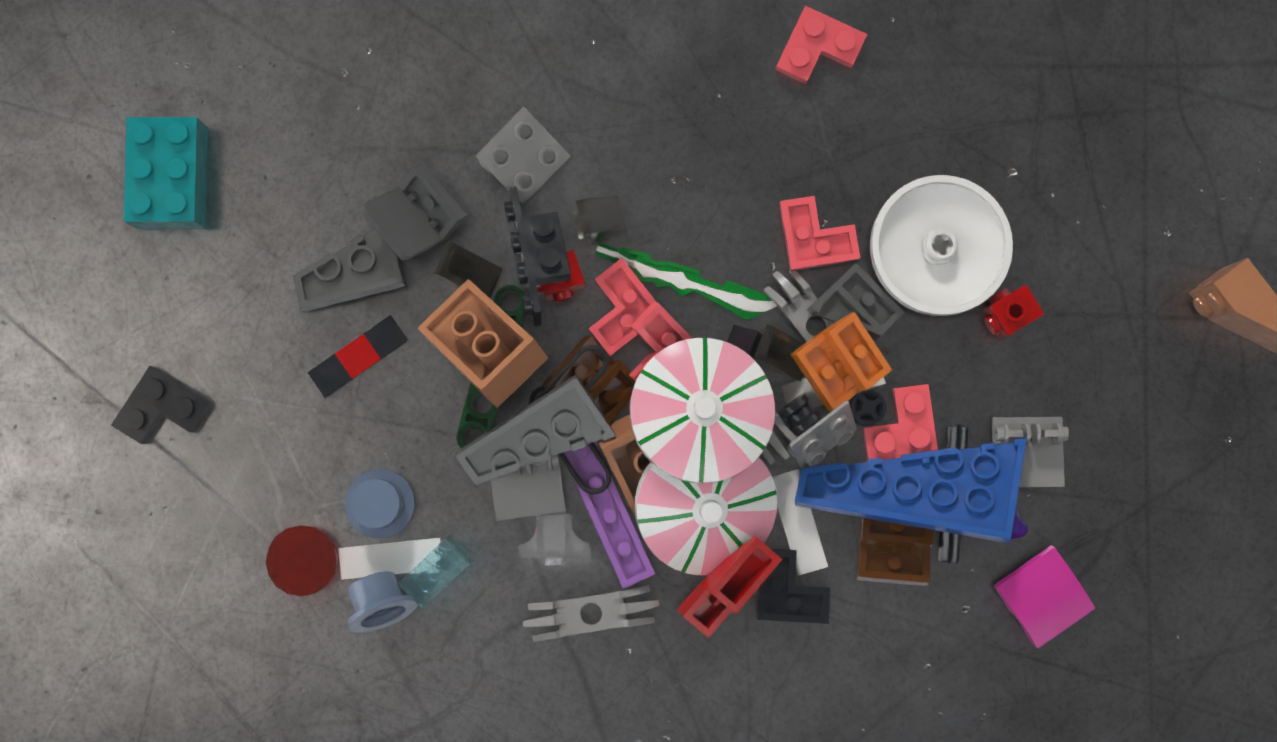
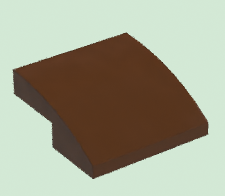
M593 335L585 336L542 385L546 387L582 347L587 345L603 347ZM594 350L584 352L551 390L574 375L578 377L585 387L602 368V355ZM608 355V368L588 393L608 423H610L631 399L635 381L629 376L631 371L622 360L613 361Z
M861 517L857 580L928 586L930 584V549L933 546L934 530Z

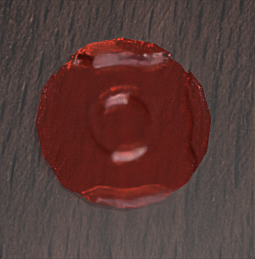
M306 525L290 527L278 534L269 546L266 557L268 575L275 586L287 594L296 596L315 594L324 589L337 573L339 562L337 548L332 539L319 528Z

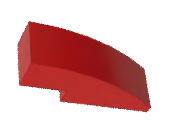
M754 536L716 567L676 610L706 637L710 638L731 612L735 614L739 612L782 559L759 538Z

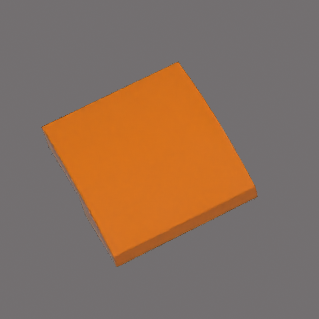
M851 312L833 323L790 354L828 412H832L858 392L867 391L892 371V368L855 312Z

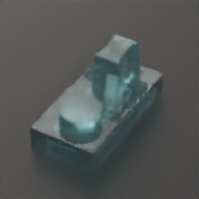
M449 535L398 584L409 596H413L416 599L417 605L421 609H424L474 561L467 555L466 549L460 543L457 544Z

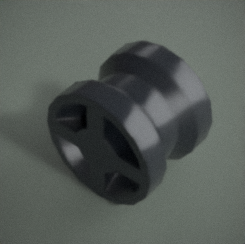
M874 390L861 391L849 401L855 423L861 426H870L880 422L887 411L884 397Z
M805 393L793 399L777 412L782 420H786L790 426L789 430L795 436L809 428L822 416L818 410L810 407L808 404L809 398Z

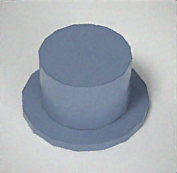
M387 469L369 470L359 475L349 486L345 498L346 515L351 525L362 535L374 539L390 538L402 532L410 523L415 510L414 492L409 482L399 473Z
M384 571L365 576L348 587L347 593L354 614L348 619L347 627L353 633L371 632L388 627L415 611L417 601L413 596L402 595L396 575L393 572Z

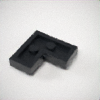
M149 366L111 426L138 443L145 444L163 416L186 431L193 433L212 403L155 367Z
M770 548L782 561L758 588L756 619L829 624L830 588L795 585L797 550Z

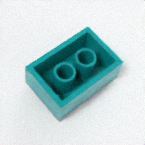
M126 117L123 222L135 229H206L208 127L197 117Z

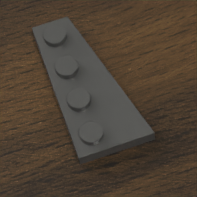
M574 375L457 451L455 457L474 484L477 485L518 471L520 467L535 462L541 463L552 459V456L569 450L575 451L587 447L589 443L601 439L607 440L616 435L578 377Z

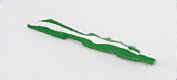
M600 242L595 252V256L609 260L612 263H616L619 259L623 258L641 282L654 283L657 288L670 286L681 297L695 291L746 321L777 307L764 293L729 280L725 281L724 286L701 278L699 270L673 262L655 261L649 258L651 254L624 247L619 249L613 248Z

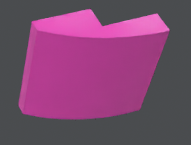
M1052 545L994 584L1009 612L1017 618L1030 642L1037 649L1096 609L1076 576Z

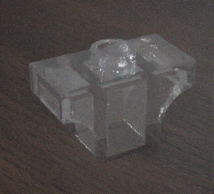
M573 514L536 515L534 536L527 543L518 545L519 559H545V565H566V558L591 557V542L581 540L574 532Z

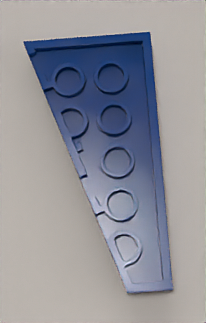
M1027 438L1016 439L1012 443L997 445L994 442L981 444L980 447L960 450L956 447L901 455V458L881 460V458L868 459V462L846 465L845 463L801 468L795 506L1010 543Z

